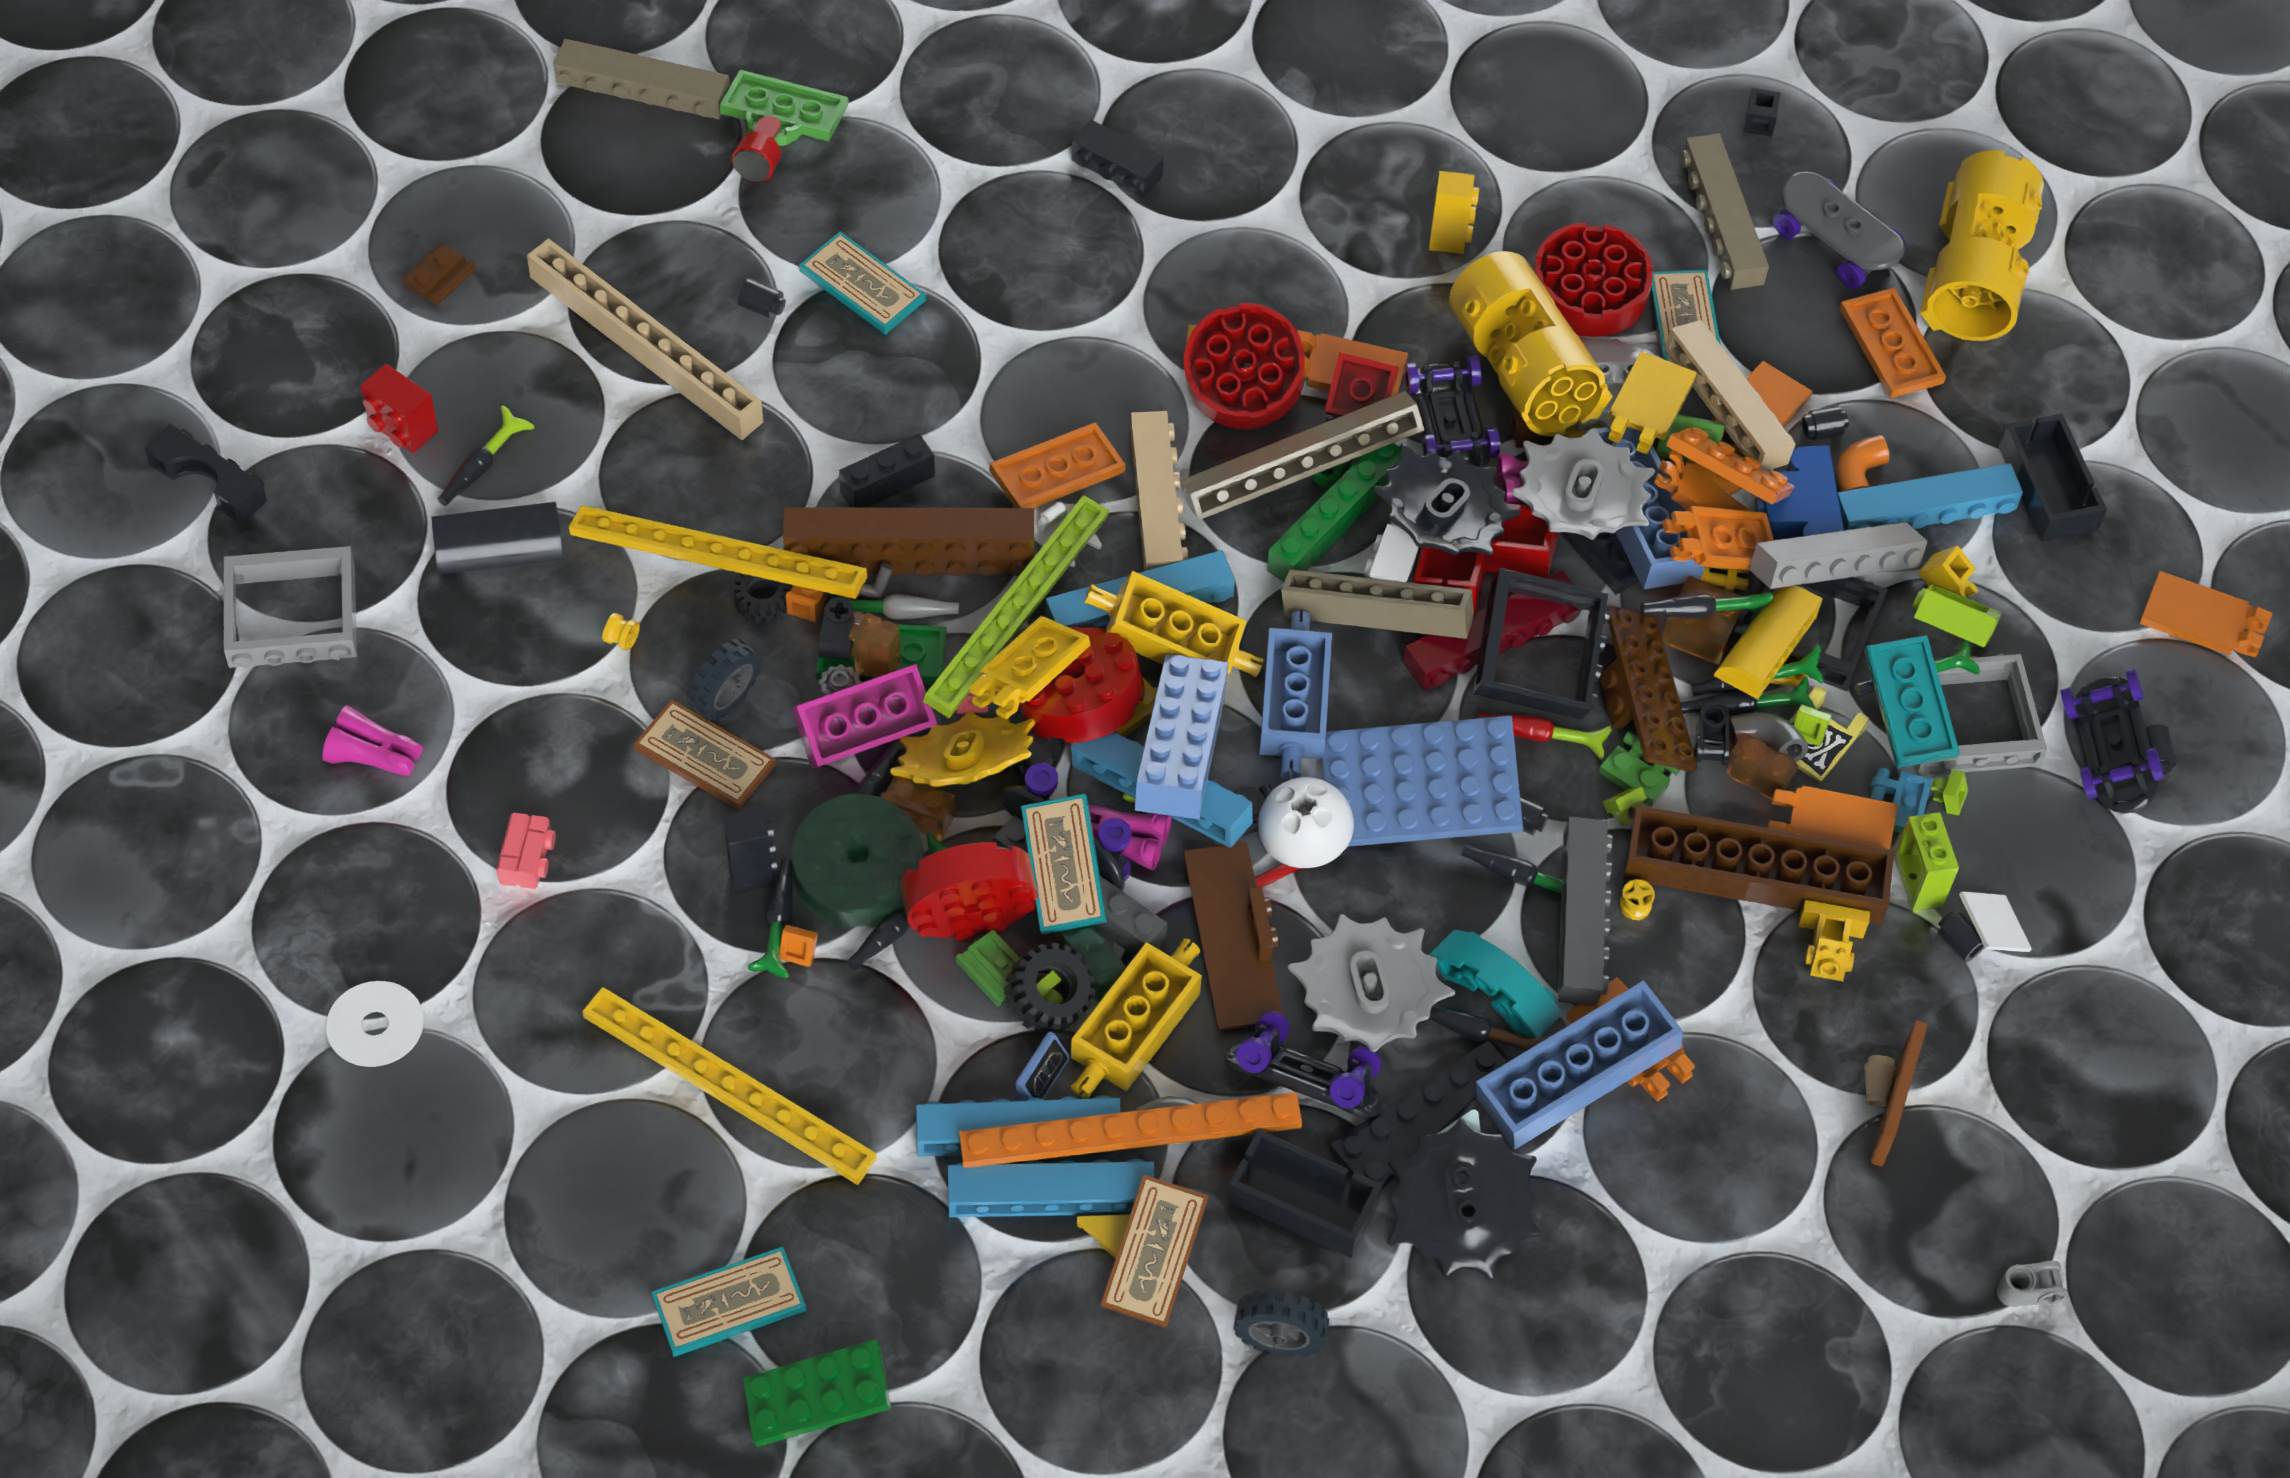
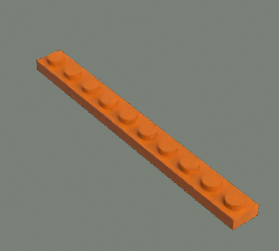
M1297 1092L959 1131L963 1168L1250 1135L1256 1134L1258 1129L1264 1132L1300 1129L1302 1127V1119Z

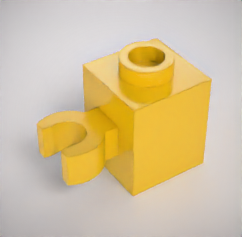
M1958 545L1934 553L1918 572L1928 586L1934 583L1964 597L1978 592L1975 584L1967 581L1976 568Z

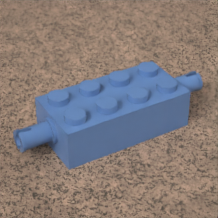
M1300 611L1292 613L1291 630L1269 628L1259 755L1282 756L1280 777L1288 781L1289 769L1292 770L1291 779L1301 777V758L1323 760L1326 740L1332 633L1310 631L1311 615L1303 611L1302 622H1299Z

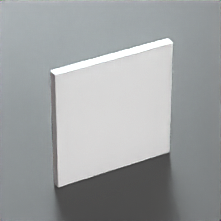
M1961 892L1959 894L1985 949L2022 952L2032 950L2006 895Z

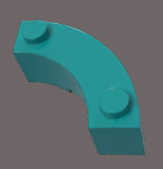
M1454 929L1429 954L1431 957L1437 958L1436 966L1445 980L1458 983L1473 992L1479 988L1493 999L1491 1006L1504 1018L1515 1034L1528 1038H1539L1563 1014L1555 1003V995L1549 989L1544 988L1511 956L1492 943L1482 939L1475 932L1471 931L1468 933Z

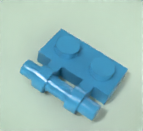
M1879 768L1877 775L1872 778L1870 784L1872 791L1870 799L1883 801L1885 794L1894 795L1892 803L1898 804L1894 832L1902 834L1910 816L1924 815L1932 779L1901 771L1897 781L1889 778L1890 770Z

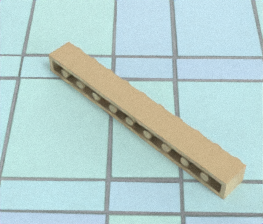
M548 238L527 255L531 279L739 439L743 440L763 423L762 401L552 240Z

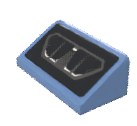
M1047 1032L1016 1081V1099L1026 1101L1030 1098H1041L1044 1100L1068 1063L1069 1054L1053 1032Z

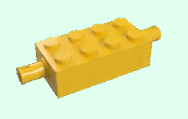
M1131 572L1121 585L1117 595L1098 588L1091 584L1086 593L1084 603L1109 613L1110 619L1106 628V635L1118 633L1131 643L1136 653L1158 663L1164 664L1166 654L1229 662L1228 675L1232 667L1251 674L1253 677H1257L1262 668L1260 664H1263V658H1258L1239 649L1246 620L1137 572Z
M1183 939L1171 957L1146 942L1071 1039V1058L1086 1067L1078 1079L1071 1085L1072 1090L1078 1096L1083 1091L1084 1093L1081 1095V1098L1089 1099L1091 1093L1103 1078L1127 1092L1199 997L1202 975L1188 967L1200 953L1199 947L1194 942L1188 947L1190 940Z

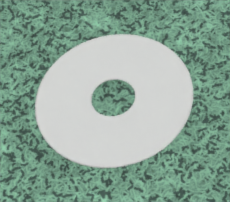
M386 981L366 982L349 989L336 1000L327 1017L326 1034L333 1050L344 1060L365 1067L383 1066L399 1060L416 1045L423 1030L424 1015L417 998L401 985ZM380 1012L388 1018V1027L383 1033L369 1035L363 1031L362 1020L369 1013Z

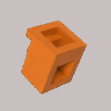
M793 585L786 594L787 613L816 623L828 600L829 593Z

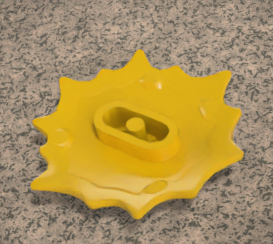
M968 711L955 723L932 726L929 733L922 737L904 736L899 738V741L906 749V753L898 758L902 766L891 768L890 773L893 776L912 779L916 784H929L932 787L955 784L964 785L976 782L1031 757L1032 752L1027 748L1032 744L1033 736H1027V734L1034 726L1035 721L1028 719L1014 724L1010 723L1009 718L1004 719L1000 716L981 718L973 711Z

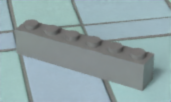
M1903 522L1756 543L1749 570L1770 589L1917 568L1921 565L1928 541L1908 523Z

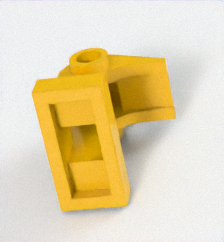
M1805 900L1800 913L1798 927L1814 930L1813 945H1808L1805 956V964L1810 965V976L1843 981L1845 971L1851 972L1854 963V953L1851 952L1853 942L1849 941V936L1863 939L1869 924L1870 911Z

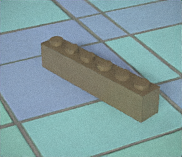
M564 39L553 63L556 83L719 120L722 115L720 114V103L730 88L729 75L569 39Z
M1720 133L1687 138L1685 148L1680 153L1681 164L1683 168H1687L1690 189H1694L1696 193L1697 209L1699 212H1703L1705 231L1711 235L1713 253L1719 257L1721 262L1720 271L1722 278L1727 279L1730 290L1764 285L1769 265Z
M1291 569L1281 589L1285 618H1291L1292 613L1300 611V620H1303V611L1311 615V621L1465 639L1468 637L1474 620L1471 589Z

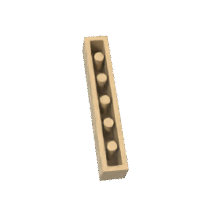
M1702 320L1671 328L1665 351L1675 364L1697 372L1692 387L1720 423H1725V431L1743 455L1758 460L1762 464L1761 468L1767 471L1788 465L1795 447L1792 436L1786 432L1776 415L1770 411L1760 394L1754 390L1744 373L1738 369L1728 352L1716 340L1712 331L1706 327Z
M1167 411L1132 412L1130 418V437L1144 571L1187 560L1188 550L1187 547L1181 546V540H1185V523L1179 522L1178 515H1183L1182 497H1176V490H1180L1179 472L1173 471V466L1177 465V448L1171 447L1170 441L1175 440L1174 423H1168Z

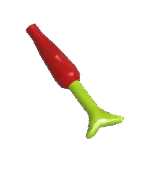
M1479 712L1477 717L1478 719L1512 716L1514 736L1535 742H1548L1553 738L1584 744L1600 760L1604 757L1602 744L1611 733L1610 725L1596 731L1584 732L1554 726L1551 720L1536 716Z

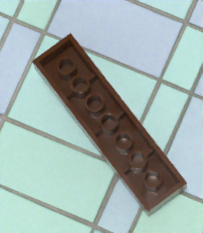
M784 507L783 547L786 551L866 568L867 575L878 574L881 564L885 563L893 567L892 576L900 574H919L923 576L931 574H950L953 576L963 574H981L984 576L1012 574L1020 576L1034 558V508Z
M1636 805L1631 824L1623 879L1630 881L1635 879L1644 880L1652 885L1798 911L1802 910L1805 900L1870 911L1869 923L1882 925L1889 906L1894 850Z

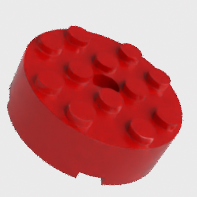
M1587 222L1560 228L1549 235L1541 244L1536 255L1533 271L1554 300L1555 305L1572 330L1579 336L1604 337L1615 335L1631 327L1643 315L1651 290L1653 265L1647 250L1631 234L1608 224H1604V227L1586 226Z
M1239 303V306L1223 310L1220 308L1213 311L1197 324L1188 338L1184 351V371L1187 389L1197 408L1209 419L1220 425L1235 429H1254L1277 421L1292 409L1304 387L1306 374L1305 353L1297 330L1283 315L1269 307L1258 304ZM1244 363H1249V364H1251V365H1250L1249 367H1247V368H1241V369H1240V368L1238 367L1240 364H1244Z
M1069 627L1088 635L1091 646L1029 702L1019 703V710L1023 721L1028 719L1035 721L1031 731L1037 736L1049 740L1050 737L1062 738L1065 740V743H1081L1095 740L1111 734L1124 726L1135 715L1134 709L1139 701L1143 702L1145 685L1134 647L1118 633L1106 635L1107 630L1101 628Z
M996 842L964 844L933 853L919 860L920 867L916 870H907L900 882L909 926L922 937L956 938L958 942L972 940L975 934L989 933L992 930L997 934L1003 933L1007 930L1008 925L1015 923L1033 911L1036 899L1038 898L1029 855L1023 849L1013 845L1008 850L999 849Z

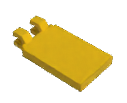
M1641 351L1610 409L1608 419L1613 420L1608 439L1620 443L1627 426L1642 432L1636 450L1648 454L1655 438L1665 441L1695 381L1697 372Z
M1040 616L979 671L980 677L969 687L970 693L977 696L972 699L973 705L983 709L993 701L994 704L1001 706L996 709L997 716L1004 719L1009 718L1017 712L1020 702H1029L1091 646L1089 636L1044 616Z

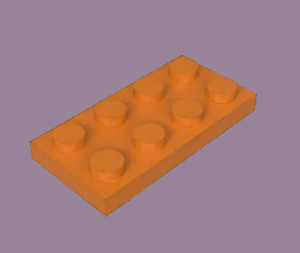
M1895 287L1841 302L1839 310L1890 399L1944 384L1946 375Z
M1095 422L990 463L989 471L1015 508H1036L1125 473L1126 464Z
M1692 427V429L1687 428L1674 433L1666 444L1667 447L1770 504H1775L1789 497L1794 488V485L1787 482L1788 478L1777 471H1771L1770 473L1761 468L1762 464L1752 457H1741L1734 453V447L1725 442H1714L1708 438L1709 434L1700 428Z

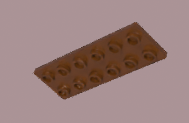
M1608 605V611L1610 612L1608 625L1617 659L1600 674L1599 678L1612 727L1623 729L1634 719L1643 757L1646 762L1695 772L1698 766L1657 618Z
M1235 843L1231 848L1226 845L1186 850L1184 852V860L1218 1030L1225 1031L1253 1027L1261 1015L1268 1011H1276L1283 1015L1272 963L1273 948L1278 946L1277 931L1275 927H1270L1268 917H1272L1270 898H1264L1262 886H1256L1248 843Z

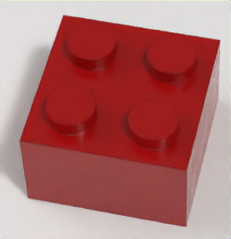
M1339 352L1325 407V414L1341 417L1391 397L1399 371L1398 366Z
M388 364L383 365L360 386L368 425L374 431L387 435L397 447H404L414 454L438 432L431 394Z

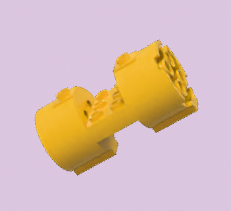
M2001 150L1978 152L1962 161L1961 167L1955 175V180L1948 183L1939 226L1950 242L1940 251L1936 267L1929 269L1920 310L1921 315L1933 331L1942 330L1949 335L1964 340L1987 341L2005 335L2014 327L2017 321L2026 276L2029 274V265L2026 259L2021 257L2018 249L2025 246L2034 235L2039 212L2042 209L2041 197L2044 187L2042 174L2028 159L2022 157L2019 160L2005 156V151Z
M1495 252L1477 259L1461 272L1450 291V308L1477 350L1488 359L1498 374L1500 385L1528 428L1539 435L1555 436V434H1565L1566 428L1578 422L1583 425L1590 419L1597 420L1613 397L1605 384L1604 373L1581 339L1565 320L1555 305L1554 300L1526 259L1513 252Z

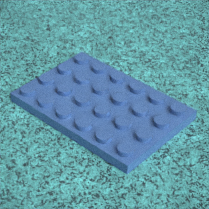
M1512 716L1326 732L1323 755L1324 781L1335 786L1345 796L1351 807L1354 818V830L1348 846L1523 832Z

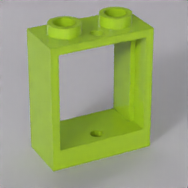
M1934 583L1927 589L1922 588L1919 591L1912 608L1917 610L1914 618L1982 647H1985L1990 641L2002 612Z
M1941 813L1910 816L1896 849L1894 859L1911 910L1913 912L1943 907L1959 866ZM1910 875L1915 876L1916 879H1915V880H1912V879L1910 878Z

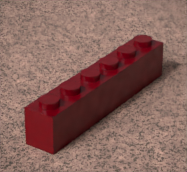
M1564 571L1546 578L1574 585ZM1517 593L1507 598L1498 656L1510 648L1516 649L1521 647L1527 640L1537 635H1546L1554 627L1564 622L1570 623L1580 615L1581 609ZM1487 607L1474 614V620L1467 639L1427 635L1405 646L1403 664L1423 691L1432 686L1438 687L1444 684L1448 678L1459 673L1465 674L1478 664Z

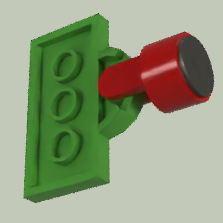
M739 70L720 103V114L745 120L747 134L742 137L732 155L733 167L742 177L750 181L763 182L768 180L781 159V149L779 146L788 145L796 141L801 135L825 141L831 139L848 107V97Z

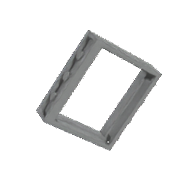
M351 546L224 557V653L229 668H248L257 665L277 666L282 663H311L316 660H340V658L357 657L355 562ZM342 575L343 633L236 641V584Z
M1998 654L1990 657L1970 656V659L1978 664L1980 668L1979 674H1973L1961 668H1952L1939 672L1938 676L1941 685L2007 680L2023 740L1958 746L1960 751L1958 757L1914 765L1916 775L1950 774L1952 769L1975 772L2041 765L2047 747L2021 654Z

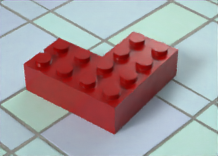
M1506 503L1510 507L1519 510L1520 515L1502 524L1504 534L1493 539L1491 546L1494 553L1491 556L1476 552H1462L1458 555H1451L1439 549L1422 547L1413 582L1417 584L1471 589L1474 614H1476L1487 571L1497 572L1499 568L1536 577L1548 578L1557 544L1558 532H1550L1547 522L1533 515L1530 506Z

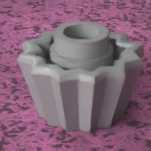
M842 664L837 667L830 666L828 671L821 673L822 679L817 682L821 688L820 693L822 696L862 683L859 680L860 674L854 672L853 667H844Z

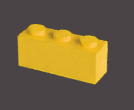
M1439 171L1429 250L1464 254L1465 243H1471L1473 226L1468 224H1474L1476 207L1471 205H1477L1479 188L1474 187L1475 175Z

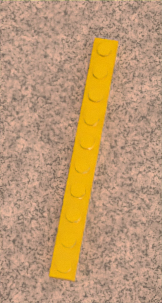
M581 505L569 525V531L572 536L856 599L868 577L866 568L584 505Z
M604 987L600 989L582 1011L583 1017L853 1183L858 1185L876 1162L877 1153Z

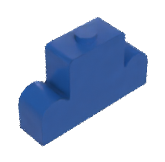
M1802 446L1794 449L1786 471L1779 472L1788 478V483L1794 485L1790 496L1775 504H1770L1756 497L1755 512L1767 514L1773 539H1789L1844 531L1829 446Z

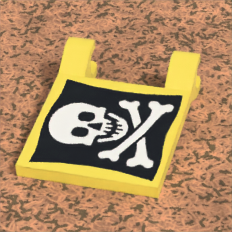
M1818 685L1815 686L1809 695L1816 710L1824 703V696L1827 693L1824 688ZM1797 711V712L1794 714V716L1790 719V722H1791L1793 725H1794V722H1795V719H1796V716H1797L1798 711ZM1858 713L1847 729L1830 719L1821 746L1808 743L1807 754L1801 760L1790 764L1821 783L1855 740L1866 730L1869 718L1863 713ZM1769 746L1768 749L1776 754L1774 749Z

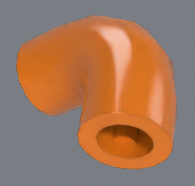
M1882 435L1856 442L1840 455L1834 472L1838 492L1870 487L1865 477L1866 471L1876 466L1888 464L1889 450Z

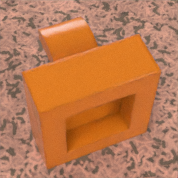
M786 925L782 932L779 958L810 967L814 961L818 933Z

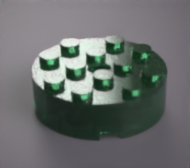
M847 794L829 799L814 808L804 818L796 832L792 847V873L796 891L806 907L827 923L851 929V926L876 927L888 914L895 910L902 911L905 908L900 882L907 870L914 871L920 867L919 860L924 858L921 835L907 813L894 803L881 797L868 794ZM855 860L865 861L864 863H852Z

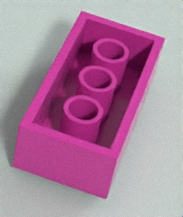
M917 665L908 666L790 708L811 768L820 767L937 725L932 708L923 702L926 691Z

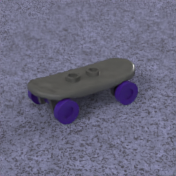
M1803 171L1789 176L1784 182L1781 190V200L1785 209L1774 215L1773 224L1775 229L1782 237L1792 239L1800 232L1801 227L1804 225L1805 228L1833 250L1844 256L1847 260L1838 266L1837 274L1846 287L1850 289L1859 288L1864 284L1865 277L1872 270L1890 268L1903 258L1906 249L1903 236L1897 230L1886 226L1847 196L1832 180L1814 172Z

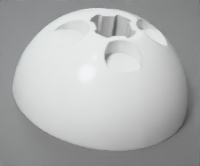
M1312 777L1291 779L1277 786L1265 799L1258 818L1259 837L1267 852L1279 862L1296 868H1313L1333 861L1346 849L1351 841L1354 830L1353 813L1345 796L1332 784Z

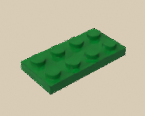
M876 1339L743 1377L752 1439L757 1447L891 1409L881 1345Z

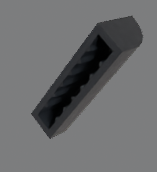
M556 501L431 517L439 575L564 559Z

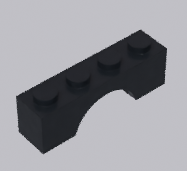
M169 424L144 447L150 466L172 480L191 474L204 475L215 480L217 485L214 495L219 510L241 525L267 502L264 483L257 475L246 473L235 461L229 458L226 460L221 457L213 447L196 441L185 429L179 430L172 424Z

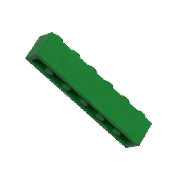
M1392 443L1362 455L1269 549L1267 571L1285 582L1290 569L1308 571L1379 498L1374 492V487L1388 485L1385 473L1386 470L1396 468L1399 464L1400 447Z

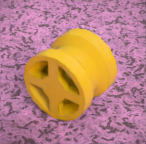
M613 613L604 627L603 641L608 644L616 643L621 649L628 651L636 642L640 623L635 620H624L622 615Z
M1638 879L1631 880L1625 884L1619 902V909L1622 914L1631 920L1646 918L1650 914L1655 898L1653 887L1648 882Z

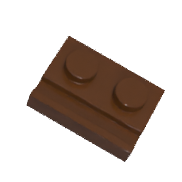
M441 242L402 280L404 287L425 300L429 299L437 307L476 268L472 260L469 262L465 259L464 255Z

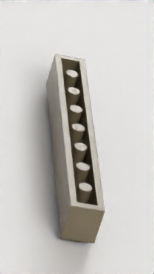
M1404 391L1182 479L1180 482L1189 508L1196 518L1201 520L1422 432L1424 427L1416 402Z

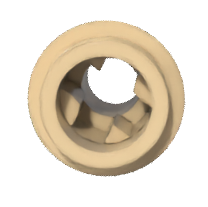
M1873 1055L1868 1057V1063L1864 1064L1866 1103L1873 1107L1887 1106V1100L1898 1070L1895 1067V1060L1893 1058Z

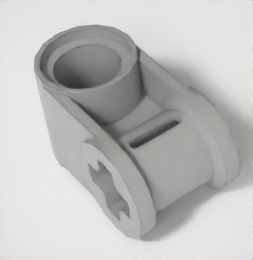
M2058 1261L2011 1266L1997 1287L1999 1300L2009 1307L2057 1304L2066 1300L2069 1294L2068 1290L2063 1288L2059 1274L2061 1265ZM2011 1282L2018 1284L2021 1289L2015 1288Z

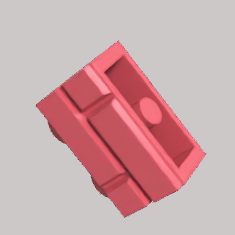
M512 813L510 815L496 868L499 883L516 887L519 885L522 888L536 889L538 888L540 877L546 878L549 861L545 857L547 850H553L556 833L551 830L550 821L547 817L535 815L530 817L527 814Z

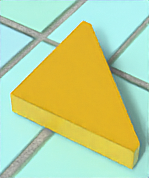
M1130 1215L1077 1216V1227L1085 1230L1097 1240V1244L1116 1259Z

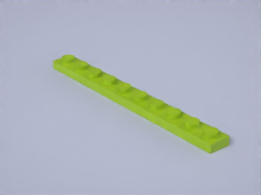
M1085 495L1081 497L927 691L923 699L925 704L948 718L954 714L969 695V687L980 677L979 671L1009 644L1107 519L1110 510Z

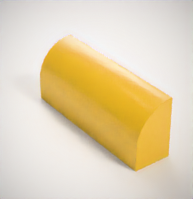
M1798 586L1777 588L1773 592V600L1762 607L1717 669L1714 676L1759 699L1817 618L1823 598Z

